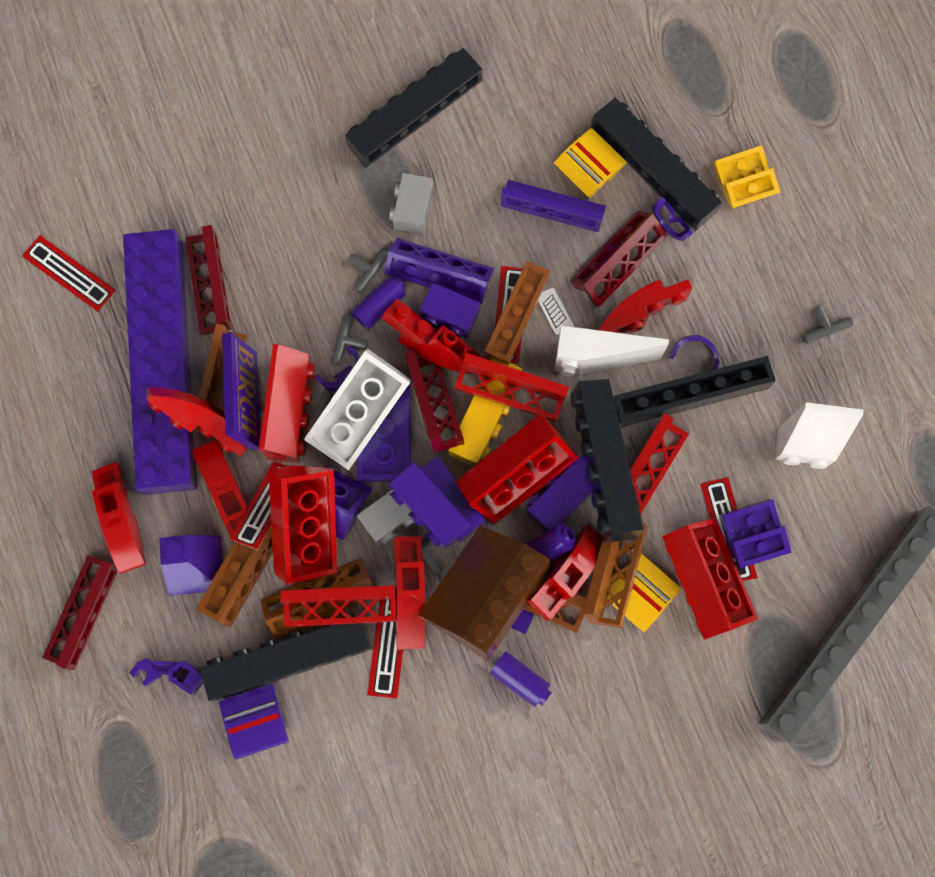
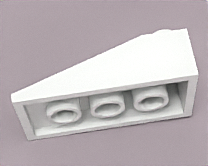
M561 326L557 341L554 371L559 372L560 375L565 377H573L575 374L581 375L657 361L663 356L669 339Z
M367 349L304 440L349 470L402 395L411 379Z
M806 402L778 428L775 459L783 460V463L787 465H799L801 462L809 463L812 468H827V466L837 460L861 420L864 410Z

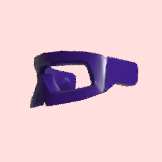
M664 197L653 205V214L668 235L676 240L684 241L694 233L681 217H674L675 210ZM663 205L670 211L668 223L679 222L684 227V231L676 233L665 223L659 213Z
M700 335L687 336L676 342L669 358L673 359L678 348L686 342L700 341L709 346L713 352L714 365L710 371L717 369L720 363L719 354L714 344L706 337Z
M349 346L347 350L355 358L356 365L360 356ZM318 374L314 377L325 390L337 392L345 381L344 379L338 382H325Z

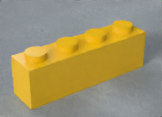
M491 359V361L522 371V368L515 366L511 363L507 365L495 359ZM494 381L487 384L491 394L498 396L506 392L501 382ZM474 396L460 425L465 444L450 448L448 450L449 456L473 467L491 453L492 449L488 448L491 439L497 440L503 426L499 422L503 415L508 416L511 407Z

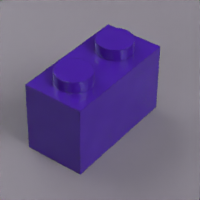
M432 283L420 308V316L432 327L436 328L437 326L442 327L444 325L459 338L461 336L468 338L481 311V303Z

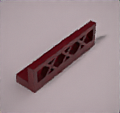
M637 211L570 280L575 289L585 291L596 307H600L667 237L654 214ZM653 228L657 236L650 243L646 242L647 232ZM634 246H638L637 257L634 260H629L630 250ZM616 264H621L620 274L616 278H612L613 267ZM599 282H604L603 292L597 296L593 288Z
M212 225L202 226L203 234L185 237L201 336L214 333L216 325L205 327L204 319L210 311L215 313L217 324L224 325L227 331L232 330L218 237ZM204 242L205 252L202 256L194 252L193 244ZM203 263L208 266L209 276L206 280L197 276V271ZM207 287L212 290L213 297L209 305L201 300V294Z
M414 350L404 352L407 368L433 453L464 445L463 435L441 367L424 358L417 359ZM434 364L435 370L430 377L421 373V367ZM431 385L442 389L437 398L427 393ZM438 406L449 411L444 420L434 416ZM446 427L454 431L457 437L442 441L441 433Z
M87 555L44 652L43 659L56 663V666L75 670L118 572L115 565ZM92 563L99 565V568L91 582L88 572ZM89 589L80 608L77 597L80 592ZM77 615L69 634L66 622L68 618ZM66 640L59 658L53 656L56 645Z

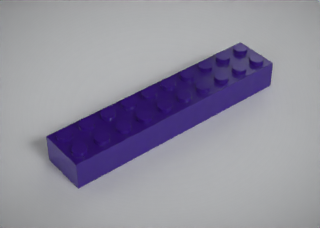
M175 229L123 234L135 490L143 495L197 490L196 460L191 451L195 449L194 430L191 433L184 427L180 430L169 421L170 417L164 412H155L147 404L148 400L145 392L149 387L177 390L192 395L182 239Z

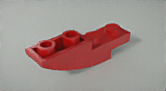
M659 279L637 290L610 313L599 328V331L614 333L629 331L630 333H635L643 329L649 317L648 312L650 315L662 311L666 305L673 303L676 306L688 299L687 297L693 289L689 279L664 288Z
M396 299L381 317L402 334L397 340L409 350H414L420 357L446 369L460 372L465 353L484 358L444 325L437 331L399 299Z
M149 387L145 391L148 400L147 404L155 412H164L170 417L169 421L178 429L182 430L184 427L191 433L199 425L197 428L209 438L214 436L218 439V444L226 452L231 453L233 451L241 456L247 449L246 446L225 434V412L219 407L199 397L177 390Z
M214 440L191 451L223 523L231 536L247 505L217 440Z
M114 462L93 470L92 476L95 490L92 491L93 500L105 541L118 572L122 574L146 565L137 519L131 513L121 465Z
M586 524L576 536L575 547L557 559L555 562L556 566L527 600L546 621L554 617L567 599L574 597L596 566L603 538L590 524Z
M421 536L394 537L397 608L396 647L397 650L424 649L425 620L418 616L425 606Z

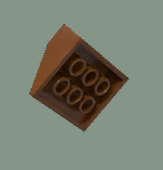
M480 525L418 616L489 661L528 603L527 600L550 570L549 558L524 543Z

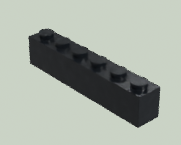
M464 48L457 53H451L438 67L434 66L429 69L426 75L419 81L410 83L403 93L391 97L380 110H374L361 124L352 126L345 135L347 147L363 166L367 168L481 83L482 68Z
M615 97L593 115L591 128L627 161V164L661 198L664 197L675 212L694 231H697L718 212L722 204L718 194L714 190L708 189L702 183L700 176L695 172H691L684 165L681 157L673 154L660 137H655L649 131L647 124L643 120H638L631 113L627 104L621 103Z
M765 356L614 395L613 398L621 428L660 418L664 414L671 415L767 390L774 384L776 379L769 358Z
M610 380L578 381L570 394L571 406L575 407L577 414L575 425L576 430L581 433V453L583 457H586L587 461L586 477L588 482L592 484L591 500L593 507L597 508L598 532L603 535L604 543L636 540L644 529Z
M350 614L349 616L353 618L356 617V614ZM365 623L314 626L313 632L303 634V631H297L288 634V640L277 643L276 639L260 644L261 649L250 652V648L233 652V658L224 660L223 656L206 661L207 666L200 668L208 701H217L373 650Z

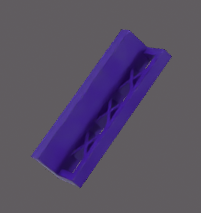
M512 180L507 181L501 195V207L598 233L606 208L602 204Z
M397 238L388 251L384 274L396 276L397 278L428 288L431 287L432 283H435L482 304L494 268Z

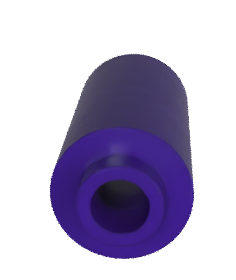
M387 276L350 313L363 328L369 330L381 319L382 315L396 299L401 300L406 295L404 292L406 287L396 276L394 278Z
M559 524L525 544L551 561L572 550L575 547L576 536L570 527Z
M506 651L489 673L533 707L538 703L543 706L552 693L548 690L551 685Z

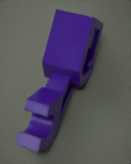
M150 658L138 661L129 673L133 677H137L142 670H145L147 677L142 682L145 686L155 682L162 677L161 675H169V681L191 695H195L203 685L201 672L190 662L184 660L181 662L151 661ZM183 668L188 669L190 673L184 681L176 677V672Z

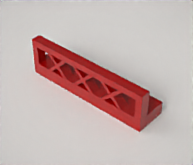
M465 353L454 389L535 416L541 413L547 420L557 422L569 386ZM465 371L476 374L481 382L474 387L461 384ZM494 381L501 382L506 392L498 396L491 394L487 384ZM520 389L526 390L532 400L525 404L518 403L513 393ZM509 395V397H510L511 400L506 399V398H503V397H506V396ZM546 397L556 400L553 414L543 411L538 401Z
M667 414L663 415L630 469L640 515L689 436V433L673 425L672 421L674 418ZM667 430L681 437L677 445L665 447L663 436ZM660 443L661 449L655 450ZM673 450L668 458L667 451ZM663 453L665 465L662 468L652 470L650 457L653 454ZM647 465L648 471L642 472L644 467ZM660 472L657 478L655 479L653 473ZM649 475L652 484L651 488L639 492L636 480L640 476ZM646 494L643 501L641 502L640 496Z
M394 585L281 591V603L284 604V627L397 622L396 588ZM373 600L368 606L363 602ZM378 600H390L391 616H378L371 608ZM351 601H358L366 608L358 617L351 618L343 611ZM335 602L345 603L341 607H339ZM310 603H317L313 608L307 605ZM323 603H331L338 609L330 619H322L315 612ZM291 604H303L309 610V613L302 620L291 621ZM368 611L373 615V617L364 616ZM340 613H342L346 618H336V617H337ZM312 614H313L315 617L318 618V619L308 620V619L311 617Z

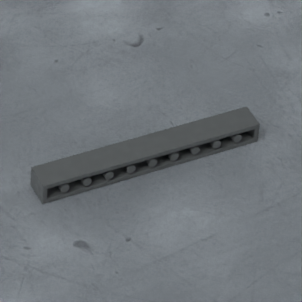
M928 506L916 512L760 721L759 725L780 742H791L935 547V510Z

